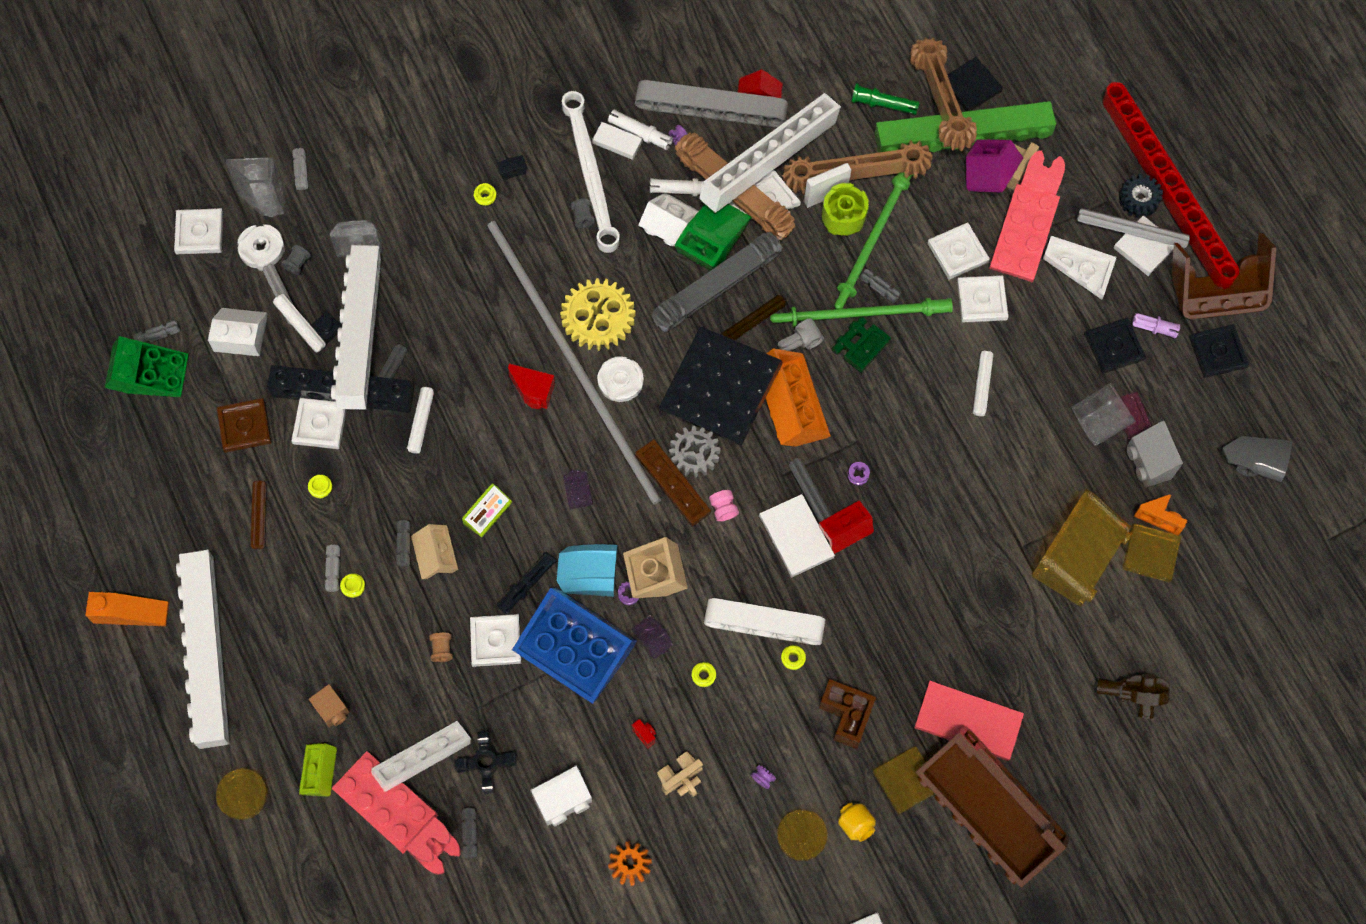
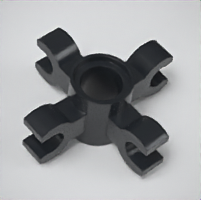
M488 731L477 732L479 751L475 754L474 758L456 759L455 770L457 773L477 770L482 776V790L484 794L494 793L492 775L498 767L517 766L515 753L495 755L490 750ZM485 757L491 758L492 764L488 768H482L479 766L481 759Z

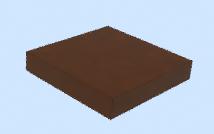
M263 398L217 407L224 453L271 444L266 406Z

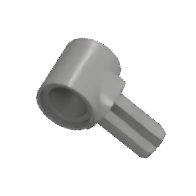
M809 318L795 327V334L779 341L778 347L780 350L792 351L800 346L812 349L824 340V337L813 319Z

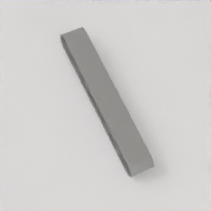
M642 80L638 83L635 105L644 110L769 127H779L786 122L788 102L781 98Z

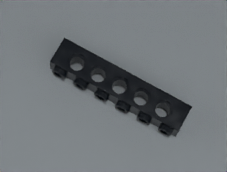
M271 365L267 388L272 397L293 400L306 398L336 402L335 399L331 398V387L336 385L333 372ZM369 376L366 408L410 413L414 395L411 381Z

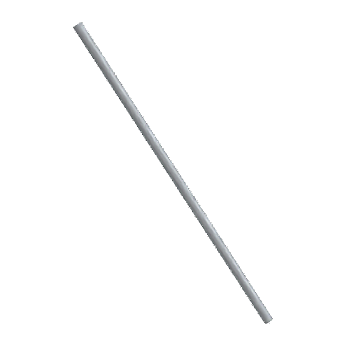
M495 221L490 222L487 225L633 472L653 505L658 504L661 498L498 225Z

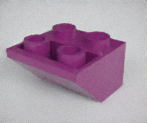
M976 140L966 156V188L968 191H1004L1023 160V156L1011 140Z

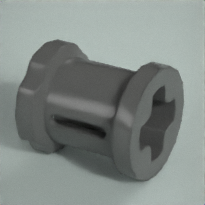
M586 198L577 199L571 203V209L574 210L576 217L574 223L577 228H587L595 222L594 217L590 213V200Z
M293 245L291 254L287 260H283L281 265L290 273L299 275L301 266L311 255L303 247Z

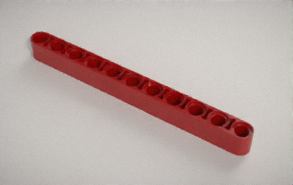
M1119 82L1110 83L1103 98L1105 109L1145 173L1150 176V181L1154 178L1157 180L1155 185L1160 183V190H1163L1161 196L1163 202L1183 234L1189 235V244L1214 284L1220 289H1229L1239 274L1238 265L1126 87ZM1211 255H1215L1219 259L1213 258ZM1222 273H1226V274H1228L1230 277H1226V276H1224Z

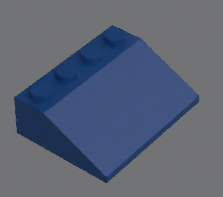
M550 588L512 651L593 704L624 663L637 640L558 588Z

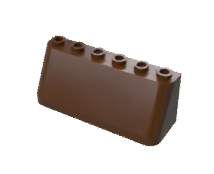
M964 726L916 771L919 782L936 794L935 799L942 807L945 808L947 806L951 810L953 819L961 827L965 826L971 832L969 835L978 846L983 845L988 851L989 859L994 864H1000L1006 871L1005 875L1011 883H1017L1022 888L1067 848L1070 839L1066 832L968 727Z

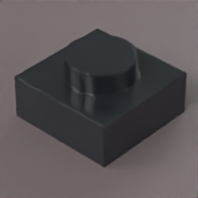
M327 311L310 325L326 345L338 335V328H342V325Z

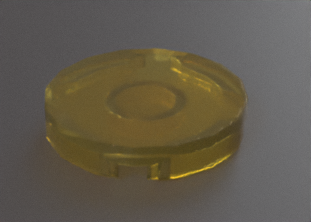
M248 769L234 770L225 775L218 784L216 791L217 805L221 811L237 820L249 819L261 812L268 796L264 780L259 774Z
M795 810L788 813L781 820L777 830V841L780 849L789 858L796 861H808L816 858L823 851L827 842V829L824 821L816 813Z

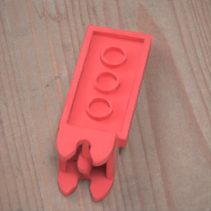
M1037 151L1032 155L1021 185L1016 184L989 268L1033 282L1056 212L1060 199L1056 194L1065 170V163L1061 156L1053 161L1050 168L1043 166L1044 155L1042 151Z
M366 751L332 789L402 854L407 850L428 871L434 874H443L445 872L444 865L439 860L438 855L445 851L450 856L459 857L461 849L458 842L437 819V813L406 785L400 783L385 792L371 771V768L377 766L380 762Z

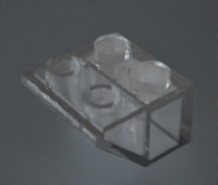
M1112 382L1071 407L1086 435L1095 446L1136 422Z

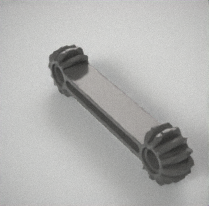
M772 232L763 233L751 241L748 246L669 299H665L652 312L653 322L663 332L677 327L693 313L757 269L763 268L774 260L783 248L779 239Z

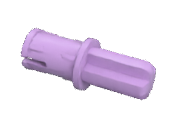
M1136 313L1132 322L1133 326L1152 331V334L1160 333L1173 338L1177 337L1178 333L1176 331L1180 330V324L1161 320L1159 316L1154 318Z

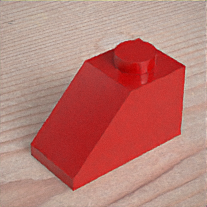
M509 364V377L524 403L534 409H547L555 386L554 375Z

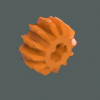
M626 842V850L623 851L621 846L618 845L616 850L619 855L610 854V859L616 862L608 864V867L611 870L617 869L612 874L613 879L622 875L620 879L621 885H624L628 878L630 879V886H634L635 877L641 883L644 882L641 872L650 874V869L645 866L650 865L652 861L650 858H644L648 854L647 849L638 852L640 849L639 843L635 844L634 849H630V842ZM629 858H632L634 863L637 862V866L633 865L631 870L628 869L627 865H623V863H627Z

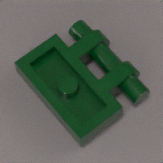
M862 316L848 326L849 330L843 336L840 335L835 341L836 344L831 348L837 355L842 350L848 351L844 356V360L861 373L891 341V337L874 324L868 330L864 328L867 320ZM855 335L860 336L861 338L855 344L851 342Z

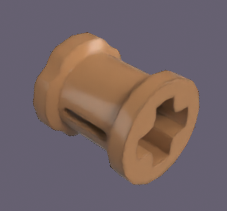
M434 633L430 635L433 647L431 661L447 662L453 659L449 640L452 639L450 633Z

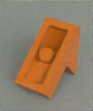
M1171 495L1141 504L1134 514V517L1177 536L1182 532L1187 522L1180 514L1173 511H1165Z

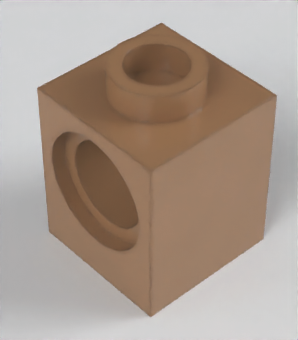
M329 684L309 698V701L329 728L344 722L347 718L346 715L350 713Z

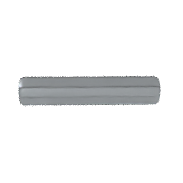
M273 264L264 266L263 272L275 297L284 294L292 303Z

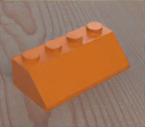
M774 348L766 354L776 357L783 362L765 398L780 444L796 447L830 437L803 353Z

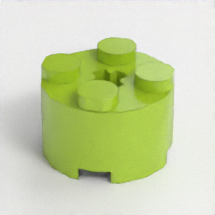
M840 183L831 188L824 197L822 207V221L825 227L828 228L829 233L848 236L860 232L868 212L866 193L864 191L861 192L851 183Z

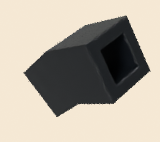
M523 155L511 157L497 163L503 180L526 174L527 165Z

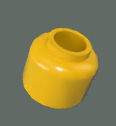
M849 803L841 809L838 824L849 839L862 842L875 832L876 820L864 804L858 803L853 805Z

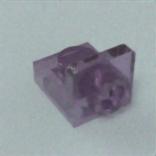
M573 470L564 475L563 479L569 510L593 505L587 471Z
M651 615L631 629L633 634L648 649L653 659L665 653L673 645L667 631Z

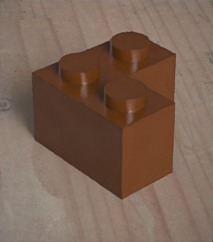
M829 679L819 709L842 717L834 741L857 749L876 697Z

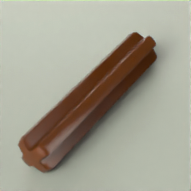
M262 480L252 483L250 546L255 550L265 547L266 483Z

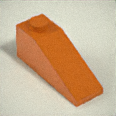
M89 592L85 616L94 624L166 626L169 602L118 593Z

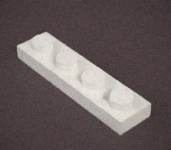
M456 721L371 768L372 775L386 792L471 744V738L459 722Z

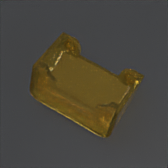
M1086 489L1033 572L1032 577L1082 607L1085 601L1091 602L1098 590L1094 587L1120 544L1126 545L1133 533L1129 531L1131 526L1095 493Z

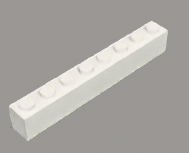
M824 93L703 182L699 199L716 213L833 126L841 106Z
M351 245V253L346 255V267L349 270L344 273V286H347L346 291H342V304L345 306L344 309H340V323L343 324L342 328H338V342H340V347H336L338 366H334L333 370L336 385L331 387V398L336 400L337 409H366L381 266L379 246Z
M209 550L179 554L180 563H176L177 575L181 577L178 595L180 600H183V609H180V619L182 623H185V632H182V643L184 647H187V655L184 656V667L189 672V679L185 681L187 694H190L191 703H188L187 710L188 716L192 718L193 727L189 728L190 740L199 749L229 745L214 558Z

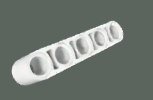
M711 598L707 602L704 624L717 629L810 645H820L823 639L825 619L816 615Z

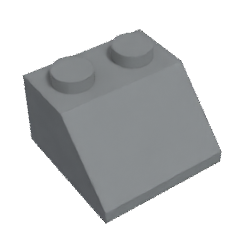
M1165 421L1159 422L1132 437L1127 445V454L1130 460L1134 461L1136 475L1139 481L1143 482L1145 488L1171 480L1183 464Z

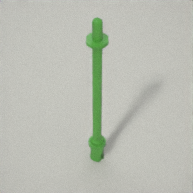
M904 172L894 176L892 180L894 188L846 283H840L837 287L840 295L835 303V309H842L848 297L856 295L857 291L854 285L901 192L909 188V181L912 175L907 179L904 176Z
M925 298L922 303L805 312H796V308L791 307V313L772 314L770 321L773 323L792 322V327H796L797 321H804L809 318L822 320L922 312L926 316H932L934 313H951L953 306L951 298L938 300Z

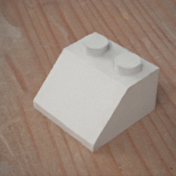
M664 193L648 202L639 226L644 228L646 233L654 236L657 235L664 239L666 244L675 246L674 244L686 225L699 211Z
M221 308L212 319L208 342L213 351L260 356L268 314L266 312Z
M577 766L531 790L534 801L547 826L552 823L554 826L567 820V815L573 812L579 814L587 810L592 802L590 793Z

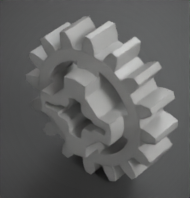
M692 426V431L689 432L686 428H683V435L676 433L675 439L677 441L671 440L670 442L672 449H669V456H673L671 461L674 464L678 463L677 468L679 471L685 470V476H688L690 472H693L694 477L698 476V472H702L705 476L707 475V468L713 471L714 463L719 462L718 454H720V447H716L718 439L712 440L713 433L705 434L704 428L696 431V427ZM685 442V448H682L679 452L680 446ZM711 451L709 458L705 461L704 456Z

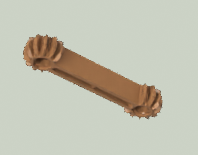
M925 37L923 41L917 40L916 44L912 45L910 60L916 70H924L941 115L942 122L939 125L940 142H943L944 147L950 146L952 151L955 148H959L961 151L964 147L970 148L977 137V126L975 122H972L971 117L965 118L961 113L944 68L947 62L946 46L942 44V41H935L934 38L928 40Z
M689 132L677 142L675 146L676 155L680 157V161L685 164V167H689L692 171H697L705 179H708L728 163L708 147V143L703 140V137H699L697 133L692 134ZM752 185L732 200V202L762 226V230L772 232L779 240L786 238L795 227V219L790 215L791 211H788L785 205L782 206L780 202H774L755 185Z
M910 140L909 145L902 143L900 150L816 162H811L809 157L802 160L798 156L797 161L790 159L789 165H785L782 176L783 181L786 182L785 184L790 189H793L795 194L800 190L804 195L807 179L847 163L851 168L849 180L903 172L906 179L910 175H913L916 179L918 174L925 176L926 170H930L932 154L929 152L928 145L922 146L921 141L913 144L912 140ZM916 158L917 160L910 161L909 159ZM799 174H806L803 177L798 176Z

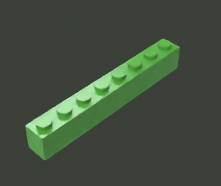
M1051 101L961 112L963 117H971L972 122L976 123V140L1024 141L1028 138L1036 137L1043 139L1052 136L1056 126ZM941 115L878 122L875 129L878 153L900 150V145L902 143L909 145L910 140H912L913 144L921 141L922 146L928 145L930 152L951 148L950 146L944 147L943 142H940L939 125L942 122Z

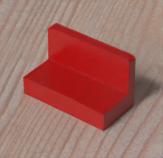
M860 500L819 522V528L829 540L834 554L874 532L872 516Z

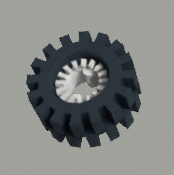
M1138 174L1137 178L1134 175L1131 176L1130 180L1127 179L1119 195V199H1121L1119 204L1120 206L1124 205L1122 210L1124 212L1129 210V216H1132L1133 213L1136 214L1135 218H1139L1141 214L1147 218L1148 214L1151 216L1154 211L1156 212L1163 194V190H1160V183L1155 185L1156 179L1153 178L1150 181V176L1148 175L1144 179L1142 174ZM1139 193H1141L1146 198H1143V200L1141 201V199L1138 200L1136 196Z

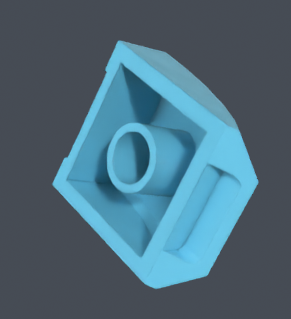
M617 545L569 546L559 553L557 582L561 590L566 594L614 597Z

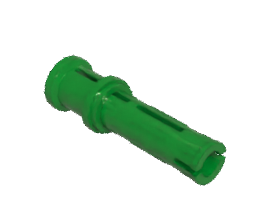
M858 83L855 85L851 103L857 101L869 104V107L872 108L878 105L914 115L917 114L919 101L880 93L877 88L860 87Z

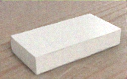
M603 122L593 138V144L632 160L642 143V138Z

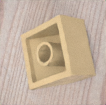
M667 537L623 553L633 598L662 597L688 589L678 544Z

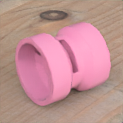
M731 490L719 491L709 497L711 506L716 509L714 514L717 521L730 520L739 514L737 506L733 504L734 497Z

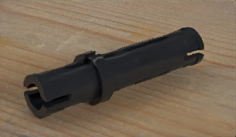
M544 552L516 584L513 583L509 587L508 593L496 603V606L503 613L508 614L520 600H524L527 597L526 593L556 563V560L549 553Z

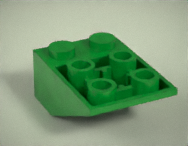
M705 204L686 225L674 245L678 253L711 271L725 261L752 217L730 204L725 205L716 213Z
M119 336L112 346L105 388L128 394L181 397L188 353Z

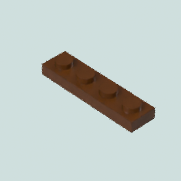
M654 439L635 452L637 459L691 527L711 514L709 507Z

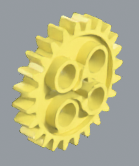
M596 278L595 284H591L588 279L587 286L585 287L578 283V291L571 288L572 296L566 295L565 301L567 303H562V310L564 311L561 312V318L564 319L562 320V327H567L565 329L566 335L572 334V342L579 339L580 347L588 343V350L593 345H596L597 350L600 351L601 345H605L609 349V343L611 342L618 346V338L626 340L625 333H631L630 326L635 324L633 319L635 317V310H633L634 302L630 301V294L624 295V287L617 290L616 282L609 286L608 279L603 284H600L599 279ZM591 298L599 299L594 303L588 301ZM611 308H617V309H619V311L614 312V313H612V312H610V311H608V310L611 309ZM580 316H585L588 319L585 321H579L577 318ZM600 326H605L608 329L605 331H599L597 328Z

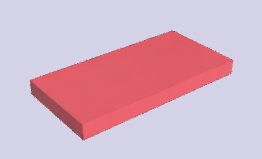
M929 681L914 728L950 740L966 726L996 757L1009 761L1024 713Z

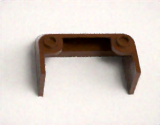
M1258 233L1257 254L1248 255L1240 261L1238 266L1239 274L1232 287L1220 289L1214 284L1210 276L1195 278L1196 271L1190 264V256L1179 243H1174L1172 278L1180 311L1188 319H1200L1266 310L1272 302L1276 246L1263 233Z

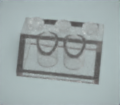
M272 157L226 159V165L239 196L261 215L274 217L284 214L285 190Z

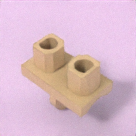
M685 752L676 759L682 768L681 772L675 775L669 765L657 772L662 783V791L665 795H668L682 784L684 786L677 790L680 796L687 792L692 797L697 794L694 787L701 783L700 779L697 776L691 781L689 779L703 770V764L699 759L695 760L688 752Z

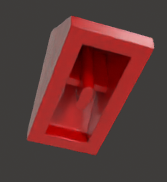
M761 69L739 78L738 93L781 98L783 83Z

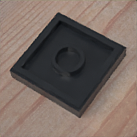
M977 57L947 74L956 100L966 112L972 111L1003 90L1002 85Z
M1128 317L1087 330L1084 333L1102 374L1146 359V355Z
M1234 324L1190 334L1189 339L1204 378L1249 367L1248 359Z

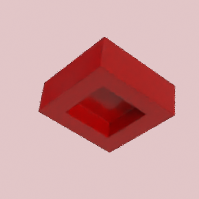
M640 719L632 725V731L645 747L649 749L655 744L654 735L656 732L648 722L643 724Z

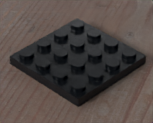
M700 326L659 409L742 446L783 362L776 357Z

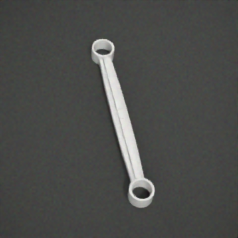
M570 91L562 98V110L571 120L585 184L599 228L597 246L601 251L610 253L619 247V232L611 227L600 174L582 115L584 111V98L579 92ZM570 100H576L581 103L578 108L574 109L567 107L565 104ZM609 234L614 236L616 241L613 244L607 245L602 243L600 239L602 236Z

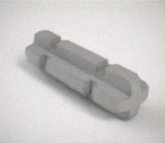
M295 148L293 150L295 186L297 190L308 189L306 153L303 148Z
M328 545L326 547L325 589L329 592H336L339 590V581L337 579H339L340 560L338 558L340 557L339 545Z

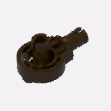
M1153 674L1134 675L1131 678L1124 677V680H1121V682L1099 678L1097 694L1119 696L1122 702L1130 700L1139 704L1138 716L1144 719L1154 718L1155 706L1169 703L1170 685L1164 678Z

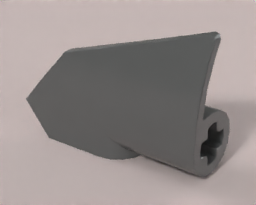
M1241 436L1223 447L1222 450L1227 461L1237 465L1236 470L1238 473L1245 476H1256L1259 474L1262 477L1282 482L1287 471L1292 442L1288 440Z

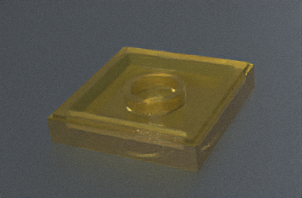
M1134 523L1123 570L1170 583L1173 577L1181 536Z
M916 746L873 770L875 777L898 815L935 794L930 788H925L917 779L918 774L916 771L926 762Z

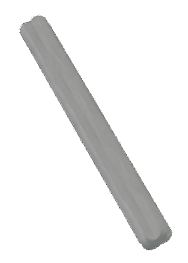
M1083 208L1078 213L1077 220L1079 222L1171 245L1179 243L1183 248H1186L1189 243V235Z

